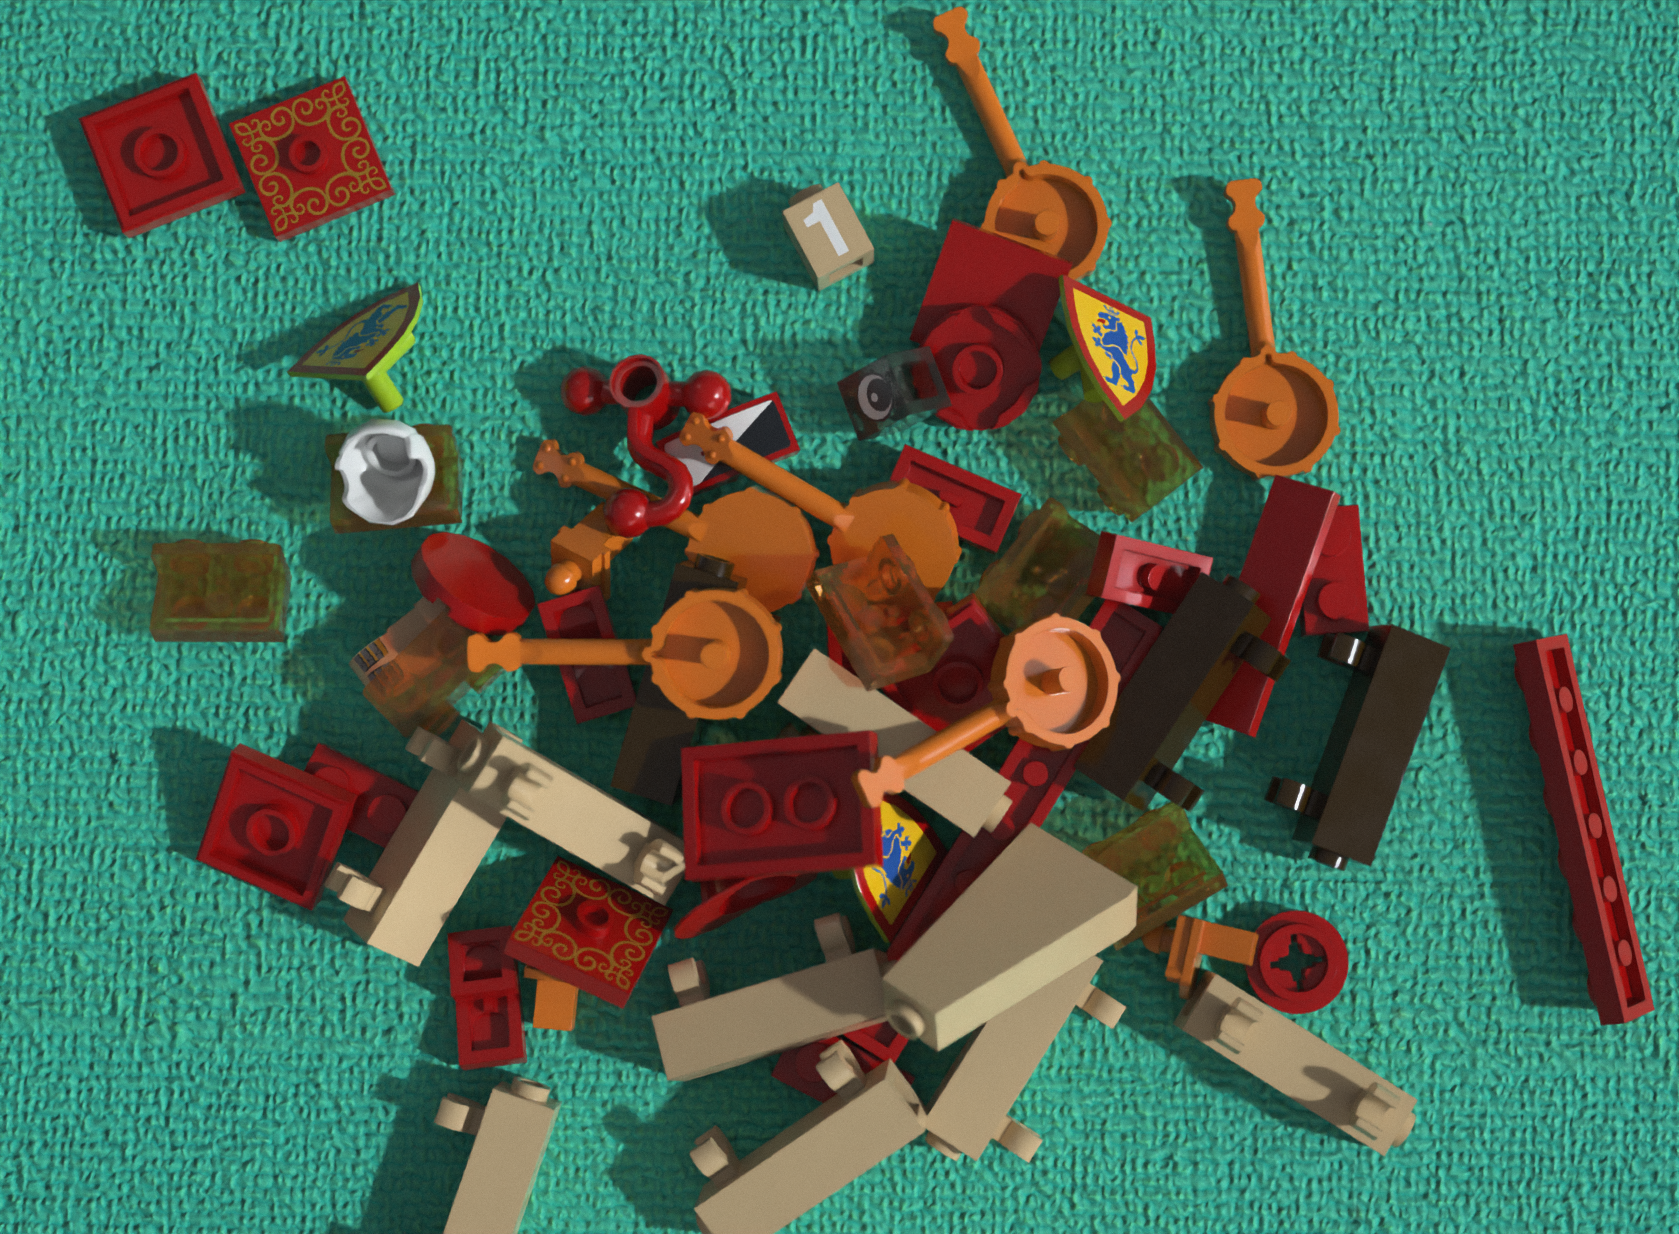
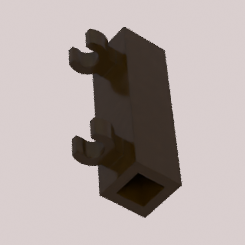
M698 553L695 562L685 560L676 563L660 619L671 606L685 597V593L692 588L701 590L722 587L738 590L746 587L748 579L732 574L735 566L733 562L716 556ZM771 614L774 620L780 623L782 617ZM646 665L610 786L672 806L682 797L681 748L698 746L705 719L699 717L688 718L686 712L674 705L665 696L660 687L652 682V666Z
M1201 572L1117 699L1109 719V726L1102 728L1092 737L1073 767L1124 802L1143 812L1157 792L1179 807L1191 812L1204 793V790L1172 769L1243 662H1246L1275 682L1279 680L1291 662L1289 658L1282 655L1281 651L1260 639L1261 634L1271 621V618L1255 604L1260 594L1230 574H1227L1223 582L1220 583L1204 572Z
M1393 624L1370 626L1364 642L1340 632H1336L1335 635L1325 633L1316 657L1351 669L1353 674L1311 788L1285 777L1280 779L1272 776L1264 800L1301 814L1292 840L1312 847L1308 856L1309 859L1344 872L1348 862L1371 866L1451 649L1450 647Z

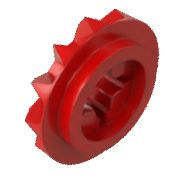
M1287 910L1262 921L1255 931L1259 937L1253 965H1244L1253 992L1272 1008L1290 1014L1311 1013L1325 1007L1334 1000L1345 983L1349 964L1345 943L1335 927L1316 914L1298 910ZM1292 934L1293 940L1297 943L1300 952L1314 957L1321 956L1322 960L1312 962L1311 965L1301 969V978L1298 979L1300 989H1297V983L1293 980L1290 971L1279 969L1276 966L1270 967V962L1278 961V958L1288 955L1289 945L1292 944L1290 936Z

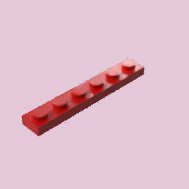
M1567 634L1514 644L1516 656L1514 665L1515 678L1519 688L1525 695L1531 721L1529 725V739L1534 751L1539 755L1545 781L1543 790L1544 804L1548 813L1553 817L1560 846L1558 850V864L1562 875L1568 881L1574 907L1572 917L1573 929L1577 939L1583 945L1589 971L1587 978L1588 994L1592 1003L1597 1007L1601 1026L1625 1024L1655 1009Z

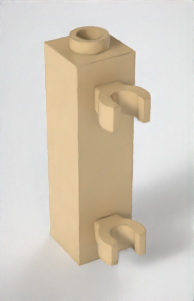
M815 648L777 702L821 734L871 730L877 733L878 757H894L937 732ZM963 749L956 751L904 781L903 790L972 837H975L981 827L991 833L1013 801L1004 795L1011 782Z
M462 719L449 742L418 726L405 749L419 756L418 759L433 767L369 877L337 862L324 883L327 888L338 892L336 896L338 899L351 905L343 921L367 944L419 967L507 818L506 815L467 794L455 781L460 773L456 765L462 750L473 736L479 735L482 737L489 724L519 742H523L520 737L492 721H489L483 731Z
M490 724L482 737L479 735L473 736L462 750L456 765L460 773L455 781L467 794L665 906L685 873L684 838Z
M838 912L814 920L818 940L827 963L712 998L710 996L709 978L703 960L695 962L694 958H689L668 965L669 977L673 990L679 1000L680 1008L651 1016L667 1080L689 1081L888 1021L885 1016L882 978L897 963V960L888 961L885 952L874 948L856 953L854 936L848 916L841 917V914Z
M1095 955L975 1028L926 1105L928 1114L925 1128L929 1132L924 1140L928 1144L955 1161L959 1159L962 1152L977 1161L991 1138H993L1028 1163L1030 1162L1043 1140L1039 1138L1040 1135L1007 1114L1075 1005L1112 1029L1127 1008L1090 983L1103 960Z
M1207 969L1197 983L1192 998L1187 1000L1173 1023L1383 1156H1385L1390 1146L1399 1147L1413 1128L1416 1115L1411 1111L1418 1101L1416 1098Z
M839 1040L820 1053L819 1057L822 1061L816 1064V1068L831 1089L838 1093L740 1161L735 1155L729 1140L716 1125L695 1139L694 1142L697 1147L692 1149L689 1155L698 1169L711 1179L703 1185L694 1207L697 1213L696 1222L701 1233L774 1234L924 1133L928 1109L890 1058L865 1075L850 1049L842 1040Z
M514 1076L511 1084L501 1081L492 1089L487 1106L453 1093H448L447 1097L442 1098L434 1123L476 1136L443 1234L518 1233L562 1101L548 1097L550 1087L528 1078Z

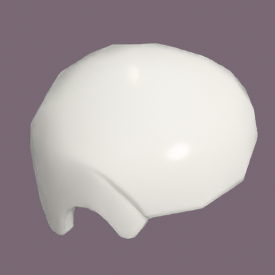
M371 419L351 429L339 450V456L334 464L335 470L340 471L344 482L343 503L348 509L369 523L393 526L413 517L431 492L435 477V462L424 436L419 435L415 428L398 420Z

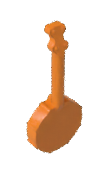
M959 6L938 15L933 20V31L936 35L943 37L948 43L945 60L950 66H956L1007 177L1006 179L998 180L995 192L988 203L984 223L981 224V228L1072 261L1068 277L1075 281H1080L1085 276H1091L1096 268V263L1103 251L1108 231L1112 225L1103 199L1093 185L1092 178L1090 176H1083L1068 167L1050 164L1046 160L1029 166L979 59L980 42L976 37H972L966 32L965 24L968 19L966 9Z
M1258 178L1230 181L1223 191L1224 197L1233 206V212L1226 221V227L1235 236L1251 358H1242L1236 364L1235 369L1222 380L1215 394L1208 400L1210 428L1215 443L1214 451L1220 453L1233 467L1249 475L1253 481L1261 479L1272 480L1275 478V475L1287 478L1296 474L1304 475L1310 472L1313 465L1327 452L1335 436L1340 433V427L1338 426V404L1333 390L1334 382L1331 379H1327L1313 364L1298 357L1294 351L1277 353L1275 349L1259 228L1264 224L1265 215L1255 204L1256 196L1262 190V183Z
M691 413L679 435L680 442L684 446L694 444L701 447L705 460L708 463L717 464L720 461L832 526L833 530L827 538V543L830 545L832 563L840 579V587L847 589L858 599L871 606L883 607L933 602L960 558L962 548L959 546L957 527L949 511V503L941 501L927 489L910 483L906 478H901L899 481L877 483L865 489H856L849 502L845 503L834 499L733 440V433L729 427H713L702 414Z
M547 439L542 442L533 463V470L536 474L554 473L558 479L559 486L562 488H569L575 485L607 500L616 490L629 487L642 491L649 497L650 501L662 499L584 463L585 458L578 451L564 454L559 448L558 441L555 439ZM758 485L725 495L716 501L705 504L700 515L686 510L680 518L668 525H663V527L689 538L688 546L684 550L688 560L695 562L697 554L704 553L733 562L735 566L732 574L748 579L745 587L748 594L759 601L769 613L784 607L788 603L793 604L801 599L802 592L812 577L816 559L820 556V550L816 546L813 529L803 513L804 510L772 491L762 489Z
M722 587L701 590L692 588L685 593V597L671 606L660 621L651 628L652 639H522L519 633L509 632L501 640L492 641L485 634L476 633L467 640V660L469 670L475 673L485 670L489 664L493 663L499 664L507 672L515 671L522 665H651L653 671L652 682L660 687L665 696L674 705L686 712L688 718L699 717L717 720L736 717L742 719L749 710L763 700L772 687L782 678L783 645L780 633L782 625L776 622L769 611L759 601L750 596L745 588L738 590Z
M1058 613L1039 617L1034 622L1022 625L1008 636L1000 638V646L992 664L991 680L988 684V690L992 693L993 701L894 757L882 756L875 758L871 772L864 769L855 771L851 776V781L865 808L879 807L882 803L884 792L889 794L902 792L905 780L1004 724L1008 727L1010 735L1018 736L1030 744L1049 748L1050 751L1070 749L1074 744L1090 739L1102 728H1107L1116 703L1118 682L1121 676L1116 670L1112 655L1102 640L1099 630H1093L1077 620L1061 617Z

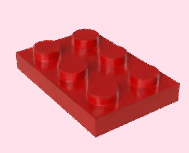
M871 730L681 748L685 880L697 882L884 867L881 805L879 807L865 808L851 781L852 774L857 770L872 771L874 760L878 757L877 733Z

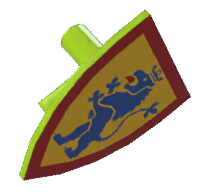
M1062 274L1058 277L1061 303L1068 333L1073 344L1051 358V370L1061 380L1067 379L1080 370L1084 399L1091 403L1105 401L1121 423L1142 408L1153 387L1156 372V353L1151 317Z
M418 282L356 313L329 332L307 351L287 373L290 377L361 380L383 413L395 410L403 403L404 399L387 374V371L416 342L412 330L419 319L423 305L421 286Z
M884 792L881 803L884 867L832 872L837 879H852L855 891L869 919L885 943H891L947 854V850L933 828L916 807L898 794Z

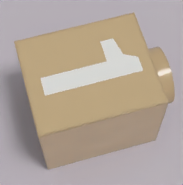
M839 182L826 189L821 184H815L801 190L788 201L790 207L782 211L783 225L818 292L874 262V247Z

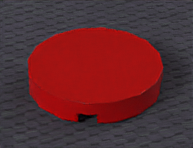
M975 303L952 309L931 325L918 347L915 372L920 396L936 417L956 429L969 431L974 429L981 431L986 429L993 430L1005 427L1026 411L1039 388L1042 360L1037 340L1022 319L1001 307Z
M448 532L429 535L411 560L412 577L421 594L432 604H434L438 597L444 604L451 607L446 615L452 618V621L475 632L495 636H504L509 632H514L517 626L521 627L535 606L534 593L525 576L506 557L488 545L465 535Z

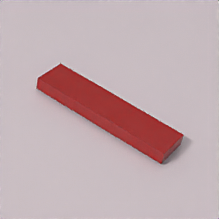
M1275 475L1239 580L1260 594L1255 604L1271 618L1260 639L1281 651L1282 655H1285L1341 496L1328 489ZM1243 662L1205 720L1256 737L1275 681L1246 662Z

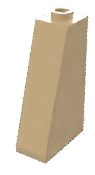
M1030 823L882 978L885 1016L892 1027L902 1036L911 1040L919 1038L936 1051H940L1128 935L1136 926L1138 887Z

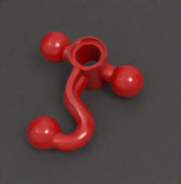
M642 354L628 356L621 360L612 370L610 379H606L603 373L592 367L581 366L573 368L564 376L560 385L561 399L565 407L573 413L588 416L597 414L606 404L619 405L628 416L627 449L633 461L645 471L664 479L668 484L667 494L658 501H650L649 497L642 491L629 487L618 489L607 498L603 507L604 522L608 530L617 536L629 539L642 535L649 527L668 525L680 518L689 507L694 493L693 478L683 462L653 445L654 431L671 424L678 416L680 407H685L686 411L690 414L693 412L702 414L707 420L721 416L727 411L731 402V388L727 379L717 372L706 369L694 372L685 381H671L658 361L651 356ZM656 385L654 392L648 398L635 401L636 395L641 389L646 386Z

